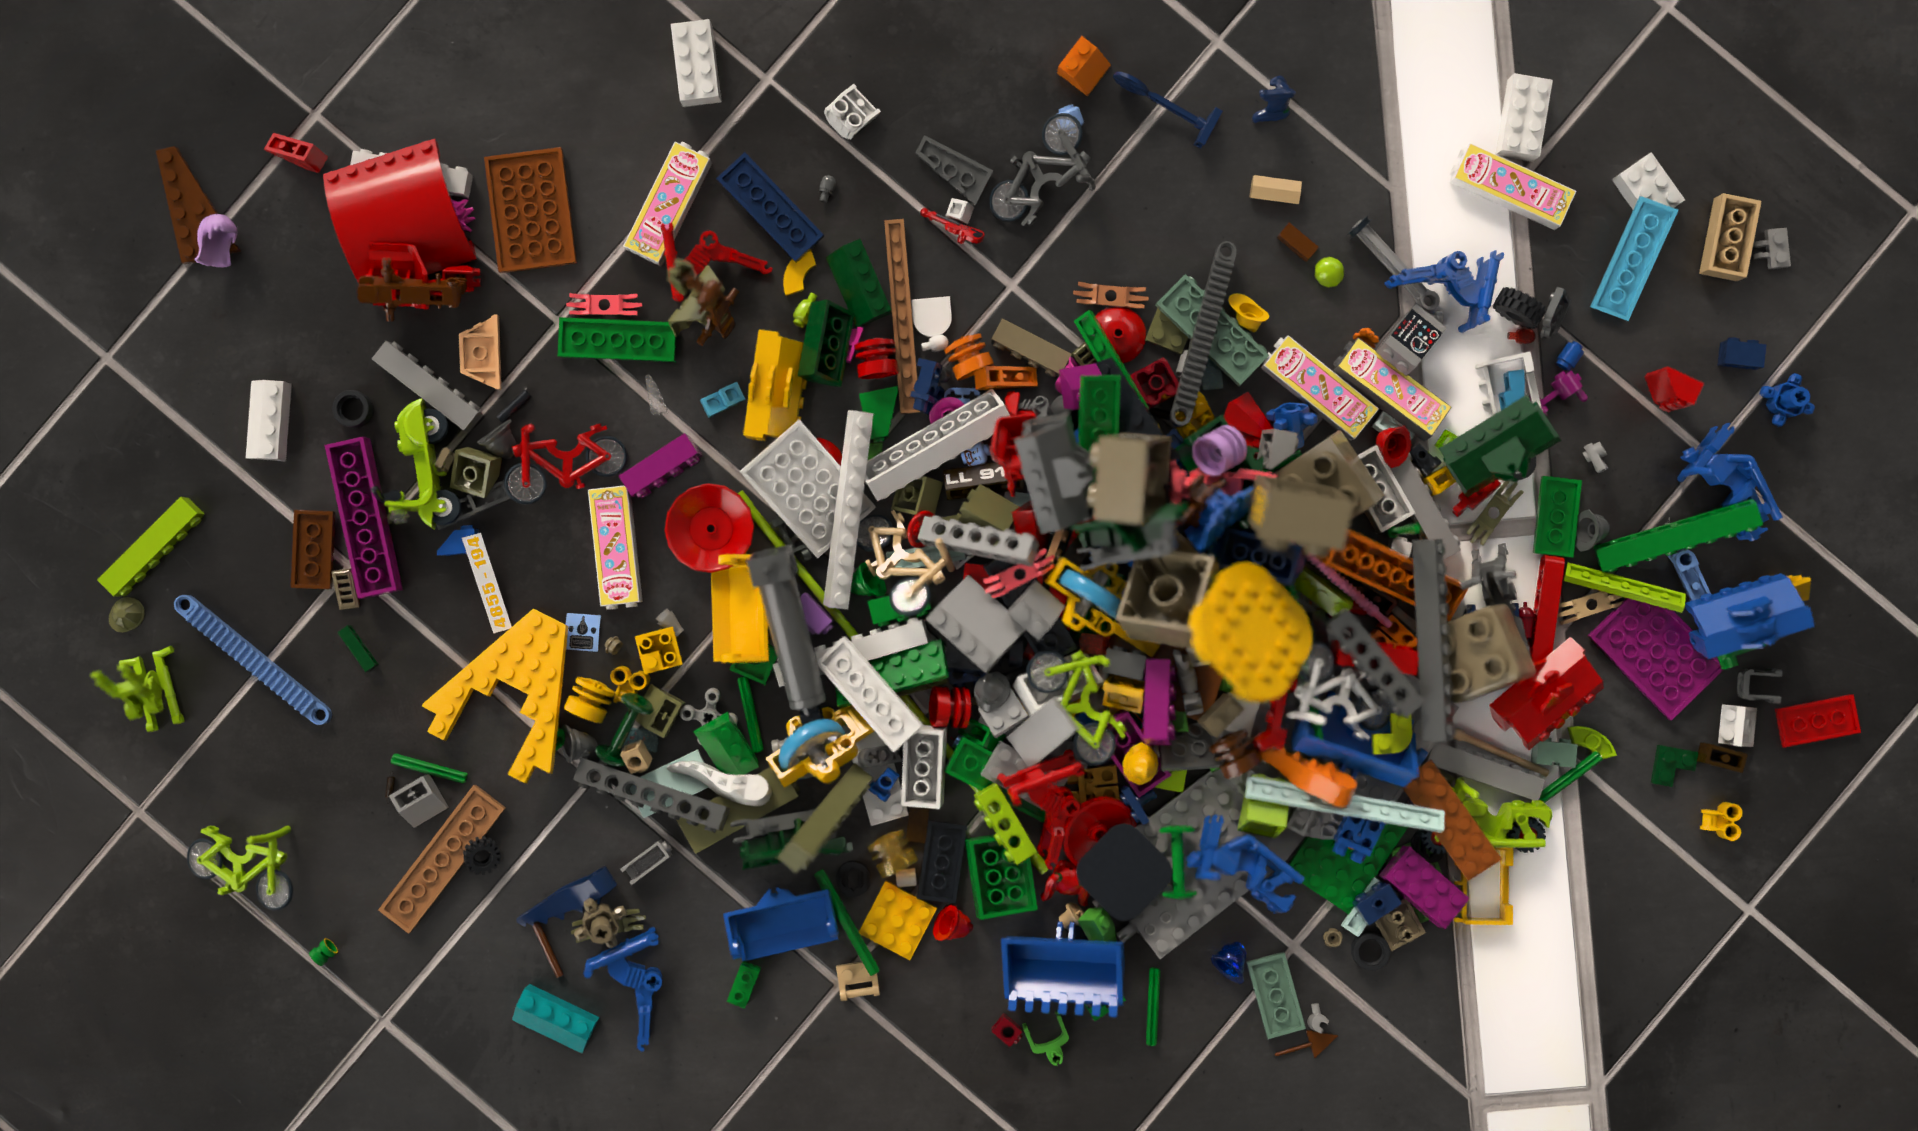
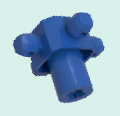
M1794 373L1790 375L1785 383L1774 387L1763 386L1760 389L1759 394L1768 399L1766 403L1768 411L1775 413L1772 419L1773 425L1782 427L1787 418L1801 413L1812 414L1814 412L1815 406L1809 402L1810 393L1807 389L1799 387L1802 382L1801 375Z
M1284 403L1266 413L1267 419L1274 422V429L1297 433V449L1305 445L1303 429L1318 422V416L1314 413H1309L1310 408L1308 404Z

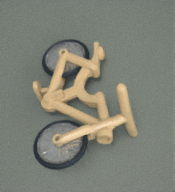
M895 510L891 511L897 522V528H893L891 521L885 516L869 515L859 522L857 536L858 547L865 551L875 552L877 561L872 564L869 559L865 561L873 577L878 575L881 579H887L891 575L921 576L920 578L910 577L900 580L894 585L889 596L891 607L898 614L911 616L920 613L930 601L931 595L928 585L933 580L935 584H940L945 580L941 572L945 565L949 572L955 570L941 538L935 540L942 558L934 564L920 548L916 549L915 553L912 554L902 549L901 542L903 539H907V531L903 526L905 520L900 512L896 514ZM893 539V549L895 552L890 558L885 560L883 548ZM902 559L914 563L922 561L927 568H895V566Z

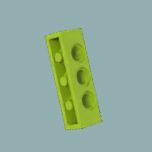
M992 783L974 795L976 799L974 801L975 806L979 811L984 812L986 816L984 821L989 828L994 829L996 833L994 838L999 845L1004 846L1006 850L1004 854L1009 862L1013 861V863L1019 864L1037 852L996 783ZM996 802L998 809L996 812L991 813L989 806L991 803ZM1006 819L1008 826L1006 829L1001 830L999 823L1001 820ZM1016 836L1018 842L1014 847H1011L1009 841L1011 837Z

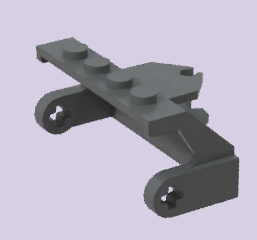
M1069 412L1024 422V430L1029 429L1034 434L1017 437L1015 443L1040 533L1060 531L1080 521L1092 520L1095 509L1089 508L1087 496L1089 490L1088 483L1093 479L1094 468L1088 465L1090 463V453L1077 444Z

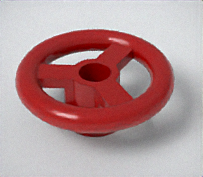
M930 511L917 513L909 522L907 538L909 543L915 548L927 546L922 542H916V540L918 539L924 517L932 518V516H935Z

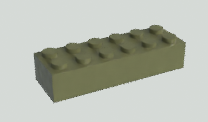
M854 763L777 858L795 873L801 867L805 869L860 801L861 797L871 787L868 783L873 777Z

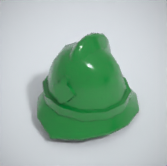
M862 562L859 568L853 572L850 592L859 596H884L887 591L885 580L879 578L878 575L873 577L866 562Z

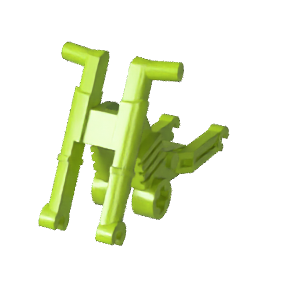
M172 646L152 652L156 672L152 670L146 674L143 659L138 656L133 659L119 661L118 670H122V677L127 680L126 682L114 684L101 671L92 673V678H96V685L100 686L113 698H120L126 702L124 709L129 720L141 718L145 713L147 732L159 730L155 713L163 711L162 690L165 691L173 724L185 722L183 715L179 711L168 666L165 665L163 658L174 653Z

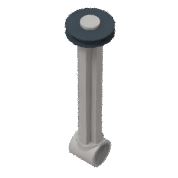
M1366 216L1363 220H1359L1348 233L1352 236L1350 239L1357 235L1392 275L1402 274V270L1409 269L1368 225L1372 219L1369 220L1368 216ZM1422 282L1403 285L1415 298L1416 304L1425 311L1429 312L1440 304L1438 293L1426 288ZM1426 296L1431 299L1432 303L1430 306H1427L1424 302Z

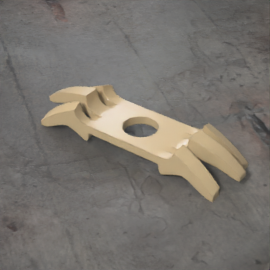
M1599 591L1560 603L1559 608L1571 605L1572 608L1558 613L1557 617L1575 614L1576 616L1560 621L1561 625L1595 613L1619 607L1623 601L1613 604L1610 602L1622 598V596L1614 594L1608 596L1607 592ZM1589 599H1594L1597 602V607L1594 610H1589L1586 606Z

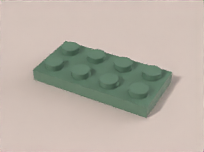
M1284 951L1247 961V968L1267 1038L1271 1039L1306 1029Z

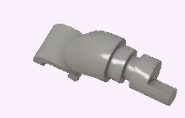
M1174 649L1173 654L1178 667V681L1182 693L1186 694L1182 695L1186 715L1200 714L1204 710L1200 693H1195V691H1198L1195 668L1192 667L1190 657L1187 654H1181L1180 651Z

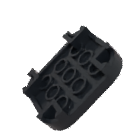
M1118 824L1109 828L1086 854L1079 859L1076 867V876L1080 885L1111 916L1118 920L1127 921L1137 917L1167 887L1171 880L1172 868L1167 858L1138 829L1132 825Z

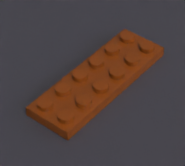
M1430 759L1419 766L1418 777L1411 780L1403 789L1415 806L1444 811V830L1442 832H1433L1468 881L1501 861L1502 858L1433 760Z

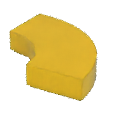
M812 250L806 253L797 263L793 259L789 262L783 280L786 296L804 290L803 282L805 275L810 269L817 266Z

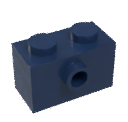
M1385 881L1375 883L1371 887L1372 890L1367 893H1360L1355 897V901L1352 902L1363 921L1368 925H1371L1402 904L1391 886Z

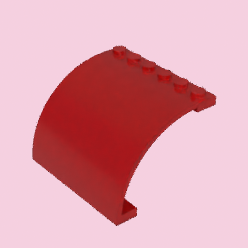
M436 139L424 141L323 174L331 219L344 255L358 283L360 277L369 274V242L414 245L428 275L444 270L447 267L457 266L477 259L474 244L471 240H467L450 198L440 163V152Z

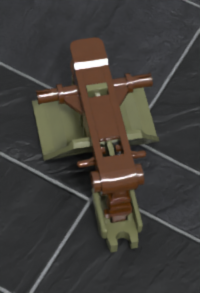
M676 258L674 268H669L668 280L682 295H685L688 289L691 292L687 300L681 303L680 310L676 309L668 320L674 336L677 337L680 331L689 328L693 321H697L706 326L705 329L701 330L702 334L696 340V343L700 346L704 345L708 337H712L711 333L713 330L721 333L722 337L726 339L735 326V321L731 316L729 307L734 304V299L739 294V291L732 288L730 293L724 296L725 288L710 266L706 265L696 279L692 265Z

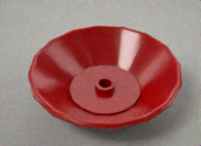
M706 483L690 487L675 499L667 512L664 530L668 547L679 562L694 571L714 573L733 566L719 565V555L746 554L752 544L754 522L750 508L738 493L723 485ZM710 525L715 527L713 532L708 531Z

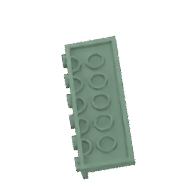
M1185 274L1155 306L1191 340L1205 290L1197 286L1194 278L1188 277ZM1222 307L1208 357L1237 386H1240L1269 355L1266 353L1265 347L1257 344L1253 340V336L1248 331H1244L1235 318L1229 317Z

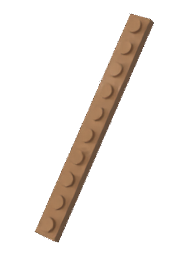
M904 219L884 220L895 354L899 371L897 378L900 414L920 413V411L912 409L915 399L910 397L911 391H914V384L917 381Z

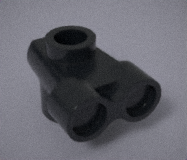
M1417 444L1409 452L1413 459L1412 462L1418 465L1424 478L1442 463L1437 456H1432L1420 444ZM1420 451L1423 453V459L1418 455Z

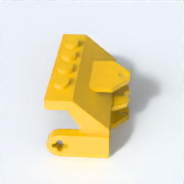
M759 329L755 359L750 375L751 382L749 383L748 406L743 433L746 438L758 441H766L767 436L778 438L795 422L801 421L802 417L799 416V409H803L804 397L801 396L802 389L806 390L807 380L797 375L803 342L781 337L779 332Z
M752 554L719 555V565L733 566L726 570L711 573L713 662L764 663L769 661L767 628L769 625L759 587L753 588L746 561Z

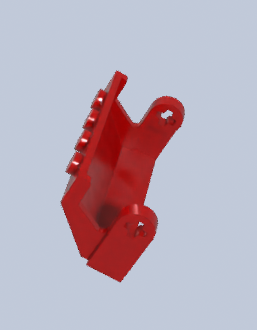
M1571 637L1546 658L1533 662L1536 669L1534 676L1516 682L1489 704L1495 723L1505 732L1512 727L1522 739L1523 745L1528 751L1540 741L1544 742L1547 740L1554 729L1561 728L1565 724L1566 719L1577 715L1581 707L1585 703H1591L1595 699V695L1604 688L1603 680L1586 658L1585 650Z

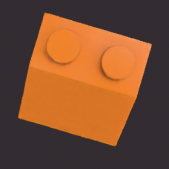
M1081 36L1058 66L1057 73L1088 96L1110 68L1111 64L1095 45Z

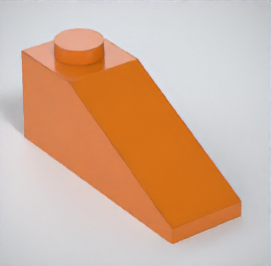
M984 366L974 371L976 390H1001L1038 386L1037 371L1034 367Z

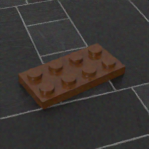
M294 510L291 588L332 589L335 511Z

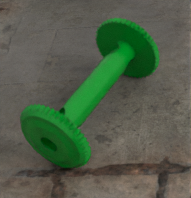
M1169 825L1159 829L1160 833H1171L1174 889L1162 892L1165 898L1185 899L1197 895L1195 890H1185L1182 837L1183 833L1194 831L1192 826Z

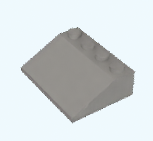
M968 575L933 610L926 620L984 672H989L1026 629L1009 615L1008 609L995 598L993 599L990 593H985V589Z

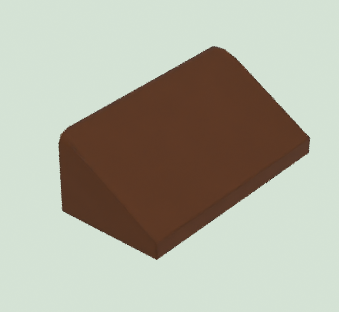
M1290 222L1276 237L1305 262L1319 248Z

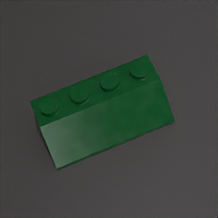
M861 239L843 245L826 257L848 310L855 313L853 321L856 328L892 314L890 305Z
M828 299L811 302L797 376L812 383L835 387L842 386L855 313Z

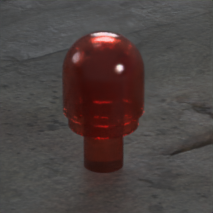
M1520 328L1516 332H1508L1507 338L1508 340H1515L1519 344H1531L1534 342L1536 334L1532 329Z

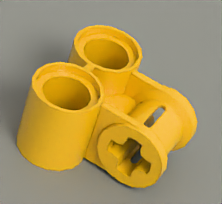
M619 666L615 668L610 674L611 681L618 685L613 702L623 703L621 697L626 693L638 694V690H642L649 685V674H644V671H638L631 676V670L628 667ZM618 671L624 672V680L618 679ZM636 676H641L644 679L643 685L636 683Z
M1722 802L1717 810L1701 809L1703 816L1700 829L1716 831L1720 838L1736 841L1739 839L1741 829L1737 824H1734V821H1738L1742 817V809L1739 805ZM1731 807L1732 814L1728 816L1727 810ZM1730 827L1731 833L1727 836L1726 829Z

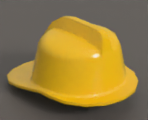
M1238 293L1229 296L1228 302L1236 311V320L1240 326L1254 333L1263 321L1269 319L1268 312L1249 297Z

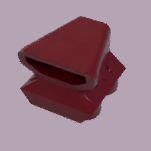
M1164 357L1130 375L1149 409L1176 395L1179 382Z

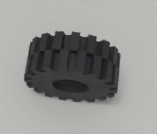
M1509 287L1502 288L1492 305L1495 312L1500 313V316L1528 329L1537 328L1547 311L1546 307L1542 305L1543 303L1537 301L1535 297H1531L1521 290Z

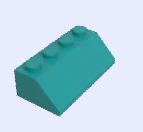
M529 984L522 992L515 1007L512 1020L577 1052L583 1053L600 1017Z

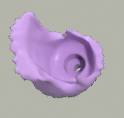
M222 214L207 216L201 221L197 233L199 253L195 258L197 263L213 267L231 266L230 245L231 242L234 243L236 241L238 230L229 217Z

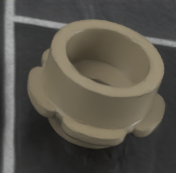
M617 636L610 637L605 642V652L612 655L619 652L622 642Z
M1330 928L1323 935L1325 944L1328 947H1338L1343 939L1341 932L1335 928Z

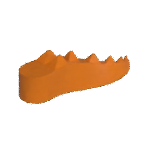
M1284 746L1281 750L1270 748L1265 752H1259L1262 760L1280 771L1293 785L1335 806L1346 807L1350 804L1357 783L1348 774L1337 770L1332 762L1320 764L1317 763L1316 759L1310 761L1302 758L1300 751L1294 754L1287 752Z

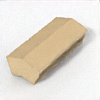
M1254 175L1251 181L1249 197L1299 204L1302 181Z

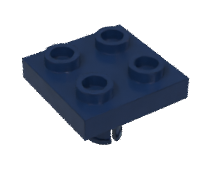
M1126 784L1119 788L1121 790L1119 796L1126 806L1130 805L1132 808L1131 815L1136 823L1140 821L1142 825L1150 822L1143 811V806L1158 798L1154 790L1151 789L1139 798L1133 795Z

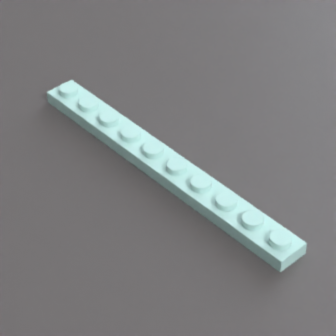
M1250 776L1247 778L1245 798L1435 832H1442L1444 830V811L1357 795H1353L1348 806L1338 807L1293 784Z

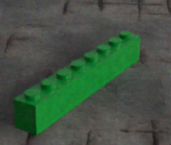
M1750 499L1594 545L1593 547L1602 572L1610 573L1618 570V567L1634 566L1638 564V561L1655 560L1657 556L1662 554L1672 555L1677 553V550L1683 548L1693 549L1700 543H1713L1717 541V538L1724 536L1726 538L1734 537L1741 531L1751 532L1757 530L1758 526H1762L1763 523L1757 503Z

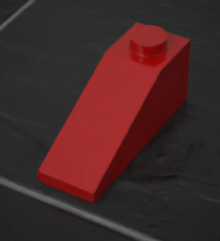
M276 133L272 134L264 150L316 173L321 171L328 158L314 144Z

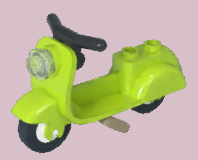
M423 398L408 404L398 415L397 421H395L396 432L400 435V440H398L399 451L403 452L405 456L414 455L419 499L405 500V494L398 490H391L389 493L383 494L377 486H373L371 492L379 502L388 507L389 513H391L390 520L394 521L395 524L407 522V519L410 518V514L407 511L419 512L422 521L435 530L436 524L448 525L458 519L461 513V503L454 493L448 490H441L439 476L447 475L455 457V453L450 452L449 448H443L436 461L434 444L446 437L449 426L447 418L440 411L428 409Z

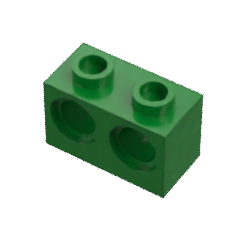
M747 961L741 963L727 1002L744 1009L746 1008L760 973V966Z

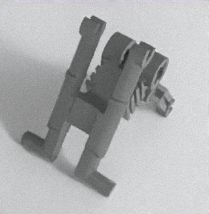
M1506 543L1498 544V558L1489 562L1481 563L1482 558L1479 549L1471 551L1473 558L1471 564L1472 578L1460 583L1462 590L1481 584L1486 606L1507 604L1531 657L1523 620L1515 615L1516 607L1512 603L1513 600L1518 598L1514 582L1509 583L1508 579L1517 578L1516 570L1506 571V556L1509 555Z

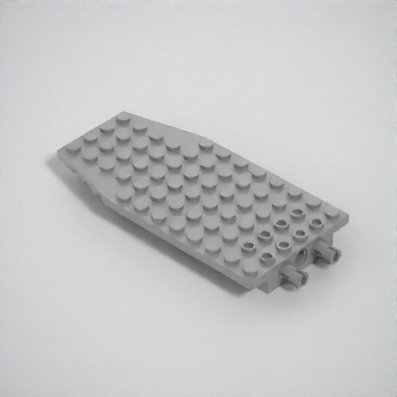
M1209 770L1183 790V793H1179L1149 816L1150 822L1145 825L1140 823L1135 827L1167 858L1171 868V833H1160L1159 829L1169 825H1187L1194 828L1193 832L1183 833L1182 839L1184 847L1185 890H1195L1197 895L1185 899L1165 898L1162 895V892L1174 889L1172 869L1171 880L1167 887L1116 935L1121 942L1125 943L1135 933L1140 934L1157 957L1161 959L1249 891L1246 888L1248 872L1238 871L1232 876L1220 873L1221 878L1219 880L1203 879L1198 882L1195 879L1197 868H1189L1187 866L1188 861L1186 859L1193 851L1201 850L1199 843L1206 816L1210 815L1209 823H1211L1212 816L1216 814L1217 822H1219L1221 815L1224 818L1217 847L1235 837L1252 835L1283 861L1288 859L1305 836H1301L1287 827L1276 839L1237 831L1244 797L1235 789L1229 779L1224 778L1221 770L1213 773ZM1266 866L1265 870L1267 873L1264 878L1273 872L1268 866ZM1096 900L1092 901L1096 908H1103Z

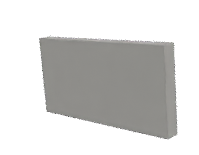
M1054 696L1006 738L1025 764L1031 767L1043 760L1079 728L1056 696Z

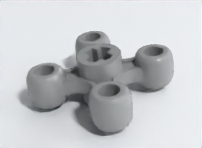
M716 688L708 689L705 693L706 706L698 710L691 705H685L680 710V717L685 721L698 720L703 726L710 722V719H705L706 713L713 715L712 720L721 716L722 714L716 709V704L721 698L720 691ZM714 693L716 698L712 699L710 694ZM684 711H690L691 715H686ZM729 713L733 721L737 725V716L734 713Z

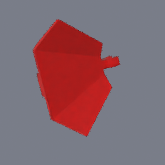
M1249 392L1228 403L1224 414V419L1228 425L1240 432L1247 446L1259 449L1262 430L1274 429ZM1254 453V458L1257 460L1258 453Z

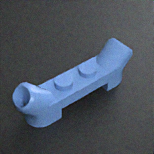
M1683 548L1677 550L1675 554L1667 555L1673 563L1690 601L1699 599L1704 594H1711L1698 567L1699 562L1692 551Z

